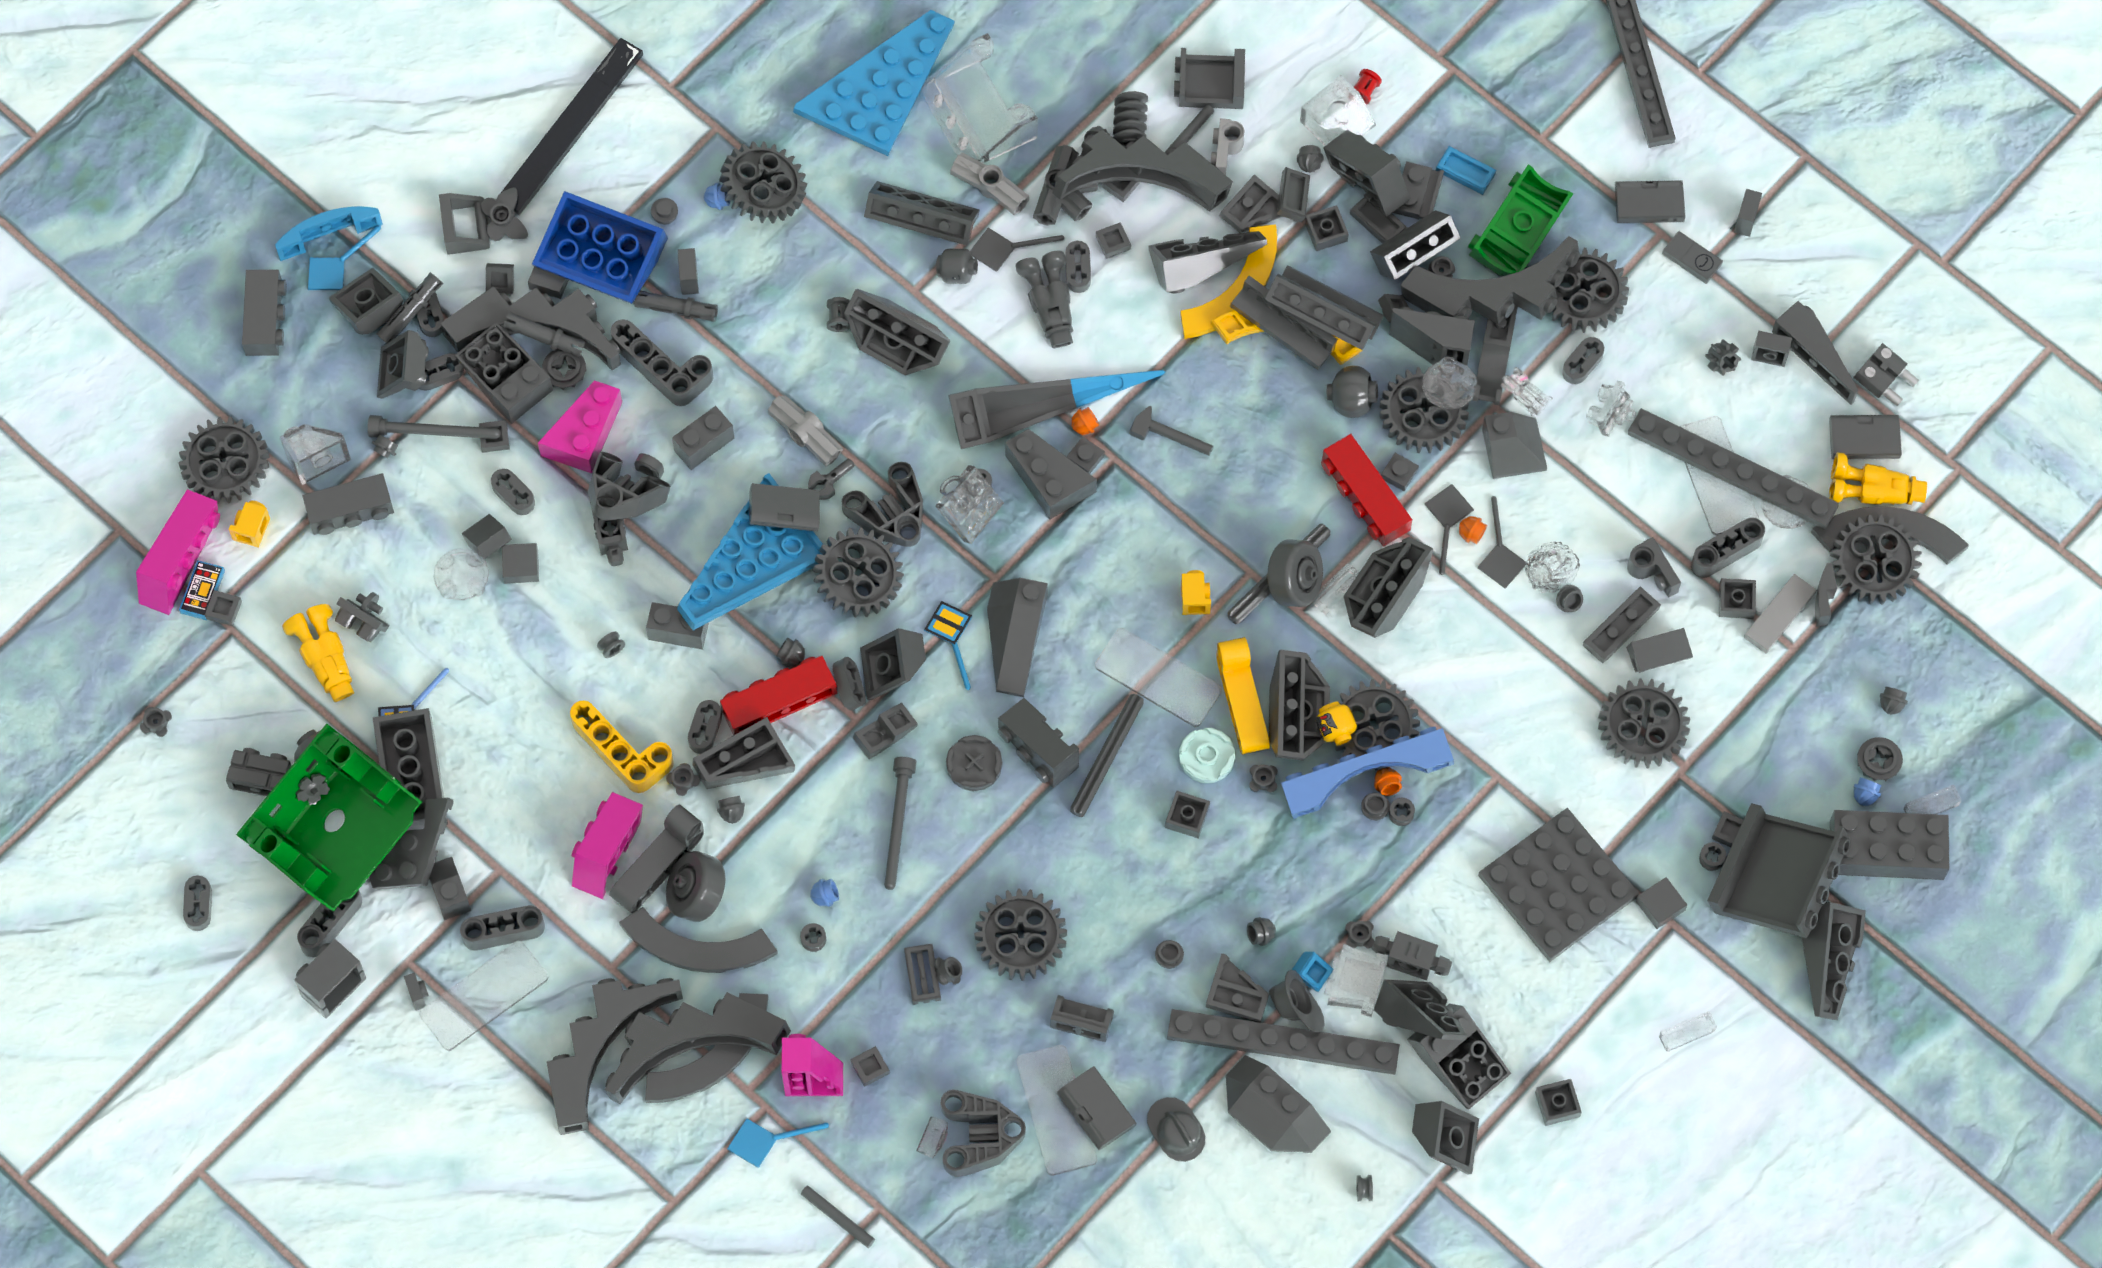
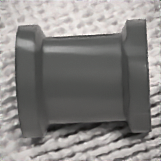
M834 297L827 300V308H829L828 330L844 332L850 329L849 322L844 315L850 302L849 299Z

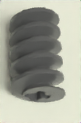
M1128 91L1117 95L1115 98L1113 138L1124 147L1131 141L1136 142L1143 135L1146 137L1144 132L1147 130V125L1144 122L1147 121L1145 112L1148 111V106L1145 103L1148 102V95L1145 93Z

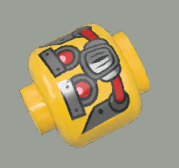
M1337 701L1327 704L1318 710L1320 714L1317 715L1315 721L1324 741L1328 743L1335 742L1336 746L1352 740L1351 735L1356 731L1357 724L1347 705H1340Z

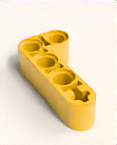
M1245 637L1217 643L1216 651L1217 664L1240 752L1243 755L1269 749V737L1250 668L1251 658L1247 640Z
M578 701L571 707L570 717L576 732L633 792L643 793L672 770L674 765L672 751L666 743L655 742L638 754L590 702ZM583 717H589V721L591 724L590 727L588 722ZM600 733H606L609 735V737L603 741L595 739V737ZM618 753L627 754V757L620 761L613 758ZM661 754L667 757L665 761L660 763L653 760L655 756ZM641 772L645 774V777L641 780L632 779L635 773Z

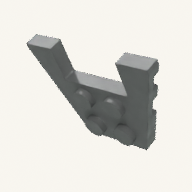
M425 799L424 829L407 830L369 876L372 888L382 890L428 885L438 853L435 849L440 834H444L447 825L444 821L448 809L452 810L453 799Z

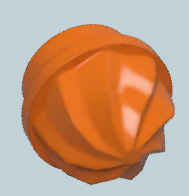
M1089 407L1083 410L1081 408L1078 409L1072 417V428L1081 435L1095 432L1094 429L1100 425Z
M1469 516L1460 522L1459 534L1465 542L1469 543L1471 541L1477 545L1488 525L1484 524L1481 518Z
M1387 767L1376 772L1374 787L1382 795L1392 796L1401 790L1402 778L1396 770Z

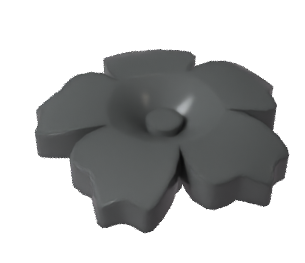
M319 773L311 775L310 779L305 776L300 780L298 785L300 789L296 792L298 801L302 800L305 802L307 800L309 805H316L317 801L321 799L320 795H327L330 788L326 781H324L325 776Z

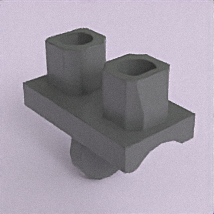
M371 592L367 597L361 593L358 594L356 601L361 603V606L342 597L336 603L341 608L337 613L335 621L350 629L356 618H359L363 623L356 634L368 642H372L380 631L386 632L390 626L371 613L374 611L379 615L383 610V607L377 604L379 595Z

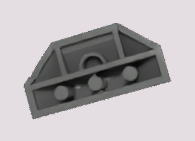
M855 289L844 312L859 350L904 375L939 365L950 343V340L934 324L889 299L860 289Z
M1407 537L1402 542L1389 545L1372 553L1343 596L1351 627L1374 638L1393 630L1423 586L1433 554V548L1411 537Z
M1288 650L1278 651L1269 690L1268 737L1275 756L1279 758L1304 760L1326 743L1320 734L1315 720L1317 715L1320 714L1318 710L1330 704V686L1311 662V658L1307 653Z
M1245 1055L1227 1073L1228 1113L1270 1151L1312 1153L1331 1133V1130L1312 1104L1268 1065Z

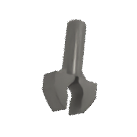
M848 458L827 475H821L816 471L810 476L808 489L813 490L817 485L825 484L824 489L820 490V500L830 499L835 495L833 484L854 468V462Z

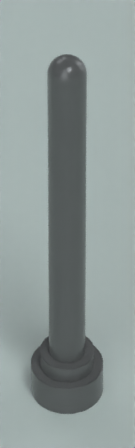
M370 415L368 419L369 437H378V435H387V433L497 439L501 434L497 428L388 422L387 419H383L379 415Z
M909 757L894 758L893 771L898 778L884 883L885 888L888 890H893L896 886L908 781L916 771L917 761Z

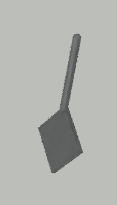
M988 227L970 252L974 258L997 272L1015 248L1062 241L1065 237L1059 235L1012 243Z
M1453 484L1424 504L1444 527L1440 575L1445 574L1450 527L1474 511L1473 507Z
M1492 496L1491 501L1497 545L1481 562L1478 569L1506 589L1527 565V562L1503 545L1497 498Z

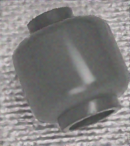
M945 249L942 255L937 257V275L947 284H966L971 281L973 275L977 274L978 261L976 258H973L972 253L968 249Z

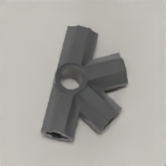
M1063 145L1057 146L1033 214V218L1040 224L1046 226L1055 225L1061 208L1074 221L1081 220L1092 208V203L1082 193L1097 191L1098 183L1075 190L1061 200L1052 193L1054 186L1051 184L1056 183L1054 179L1057 173L1063 168L1068 169L1072 166L1079 155L1073 147Z

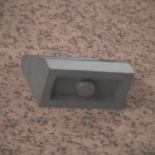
M454 193L439 194L447 255L490 248L489 235L487 234V218L481 208V202L484 200L483 197ZM474 207L478 239L456 237L453 210Z

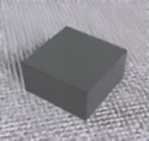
M1746 189L1734 233L1750 237L1762 197L1761 192Z
M1337 205L1305 216L1304 223L1316 251L1348 242L1349 234Z
M695 248L678 249L682 295L699 294Z
M534 266L528 280V286L530 290L537 288L540 293H546L549 296L561 299L569 280Z
M1758 331L1751 360L1785 367L1792 337Z
M488 514L461 533L468 546L483 559L512 540L506 528L491 514Z
M537 543L502 546L504 584L539 582Z
M1721 578L1719 583V617L1754 619L1756 613V580Z
M1176 791L1165 822V828L1199 839L1210 808V801Z
M1667 877L1638 895L1636 899L1637 904L1656 929L1686 911L1687 903Z
M1572 1079L1536 1087L1535 1094L1545 1126L1581 1116L1582 1112Z

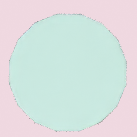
M1214 728L1192 731L1184 738L1179 749L1180 765L1184 773L1192 780L1201 783H1215L1224 779L1233 768L1235 762L1233 743L1226 734Z

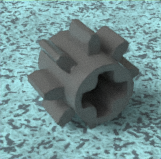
M1724 339L1721 340V343L1711 344L1708 354H1705V357L1711 361L1707 366L1713 372L1718 371L1722 376L1726 372L1735 371L1738 361H1741V358L1735 354L1739 348L1733 343L1729 344Z

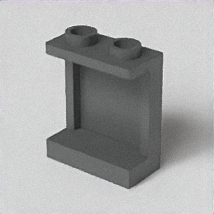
M1181 48V56L1175 57V73H1180V81H1174V97H1179V107L1204 108L1206 105H1210L1212 108L1243 109L1245 49H1235L1234 56L1188 55L1186 54V48Z

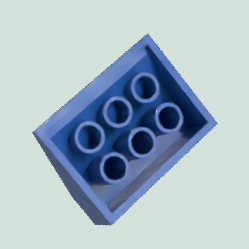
M564 191L532 262V266L632 304L656 266L668 237L662 228Z

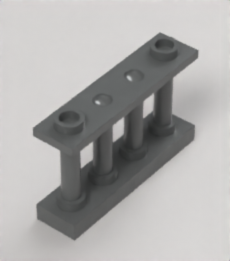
M1288 265L1282 275H1276L1264 299L1361 350L1364 349L1368 339H1373L1384 317L1383 314Z

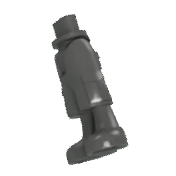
M1052 251L1045 254L1041 259L1049 282L1047 287L1043 285L1039 261L1036 258L1022 259L1016 263L1015 267L1016 272L1021 277L1026 278L1031 284L1032 289L1028 293V297L1032 305L1031 307L1037 313L1046 338L1050 339L1052 348H1060L1073 343L1071 333L1074 330L1069 306L1070 294L1068 285L1060 281V270L1066 262V257L1063 251Z

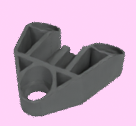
M599 452L587 493L592 511L596 517L602 520L635 518L666 503L671 487L670 484L659 478L647 476L641 477L634 485L635 482L630 480V475L626 474L624 477H619L623 463L620 458L607 452Z
M907 462L894 463L888 469V482L906 511L901 508L892 494H886L878 501V504L890 521L885 518L874 501H871L863 492L857 490L850 491L843 496L842 511L844 515L868 533L874 530V537L876 539L883 535V541L905 547L914 546L919 542L923 519V498L914 471ZM899 470L905 471L908 475L903 479L892 478L893 474ZM852 499H857L862 503L856 508H847L846 506ZM905 527H912L916 534L913 538L906 539L901 536V530Z
M949 1090L941 1097V1111L950 1120L969 1122V1124L998 1122V1124L969 1125V1141L999 1142L952 1146L945 1150L942 1159L943 1166L950 1175L955 1177L966 1176L997 1166L1023 1141L1026 1133L1025 1122L999 1101L959 1090ZM955 1097L962 1102V1106L957 1111H950L946 1108L945 1102L949 1098ZM1010 1123L1018 1124L1021 1127L1020 1134L1015 1137L1008 1136L1004 1131L1006 1125ZM957 1153L962 1155L964 1163L956 1168L950 1166L947 1159L951 1154Z

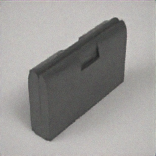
M1682 180L1615 181L1617 223L1685 221Z
M1830 415L1831 459H1834L1837 452L1846 454L1848 459L1901 458L1899 415Z
M751 484L749 491L750 525L818 531L820 490Z
M1095 1066L1063 1086L1056 1093L1098 1150L1106 1147L1137 1124Z

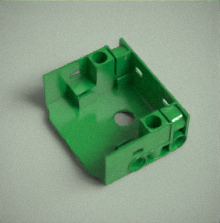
M326 723L236 835L270 861L301 889L334 912L343 900L351 899L411 826L413 823V813L422 801L403 787L401 782ZM315 759L317 762L313 765L309 772H307L306 769ZM319 773L325 776L324 781H326L330 788L327 795H320L321 799L317 801L316 805H309L307 800L305 802L302 800L298 801L296 792L300 789L298 787L300 780L305 776L310 779L311 775ZM277 804L281 805L273 816L269 815ZM335 810H342L345 815L343 825L337 831H326L325 820L327 816Z

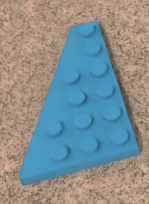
M933 10L928 11L797 102L793 113L888 156L955 21Z
M770 473L766 474L760 483L763 485L779 486ZM748 501L734 520L727 534L720 541L717 549L714 550L697 579L690 586L687 594L680 601L677 610L690 628L695 630L814 568L815 565L819 564L815 561V557L817 554H822L819 549L823 543L813 531L750 525Z

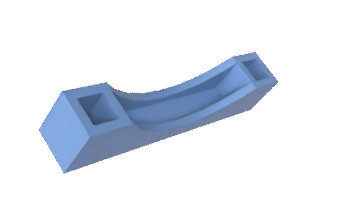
M1430 727L1420 731L1421 736L1412 739L1409 736H1403L1393 741L1394 745L1385 748L1382 745H1377L1367 749V754L1356 757L1355 754H1350L1340 758V763L1329 766L1328 763L1313 767V772L1302 775L1301 772H1297L1285 777L1286 781L1281 784L1293 819L1320 810L1327 798L1341 784L1364 771L1380 767L1399 766L1416 769L1428 774L1454 765V759L1443 728L1437 730L1436 727Z

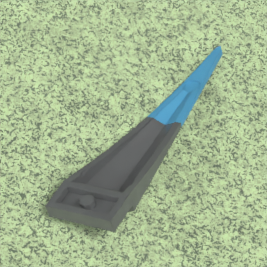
M1157 370L975 388L950 394L948 397L960 449L992 442L1077 407L1161 376L1165 371Z

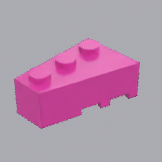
M594 380L538 442L540 456L592 473L599 452L603 449L622 405L620 389Z
M614 792L611 793L607 801L603 800L600 803L596 814L597 818L594 822L590 821L588 823L583 841H578L573 848L571 855L574 857L572 887L603 899L606 893V879L609 874L615 875L618 869L615 864L622 852L627 851L641 823L642 804Z
M791 1034L788 1038H782L781 1072L785 1096H843V1062L811 1037L806 1038V1035Z

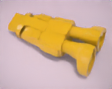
M1837 452L1834 457L1831 470V479L1833 480L1829 488V499L1839 503L1847 497H1858L1860 503L1875 505L1882 503L1893 505L1906 503L1912 505L1913 501L1925 503L1927 493L1926 481L1916 480V476L1910 477L1904 473L1887 470L1883 466L1865 464L1862 469L1852 467L1848 464L1847 455ZM1844 480L1860 481L1862 485L1847 484Z
M320 604L310 607L306 611L310 622L315 627L319 636L318 640H314L303 613H297L283 623L282 628L286 635H296L300 639L302 645L299 652L305 664L312 669L316 678L324 687L325 692L330 693L334 702H338L354 694L350 684L352 678L343 655L344 648L339 635L336 632L329 631L327 620L332 617L333 610L329 604Z

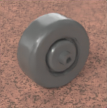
M1287 539L1280 542L1273 550L1268 564L1267 579L1270 593L1277 603L1283 606L1305 607L1316 599L1323 580V562L1319 550L1310 541Z
M691 851L683 855L676 862L671 870L666 886V902L672 914L692 922H701L714 913L725 889V870L720 860L699 851Z

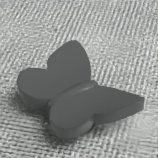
M514 187L500 193L497 199L486 198L481 202L482 211L491 220L487 227V234L494 241H500L505 235L511 239H525L528 237L527 229L515 217L514 209L518 200V190Z

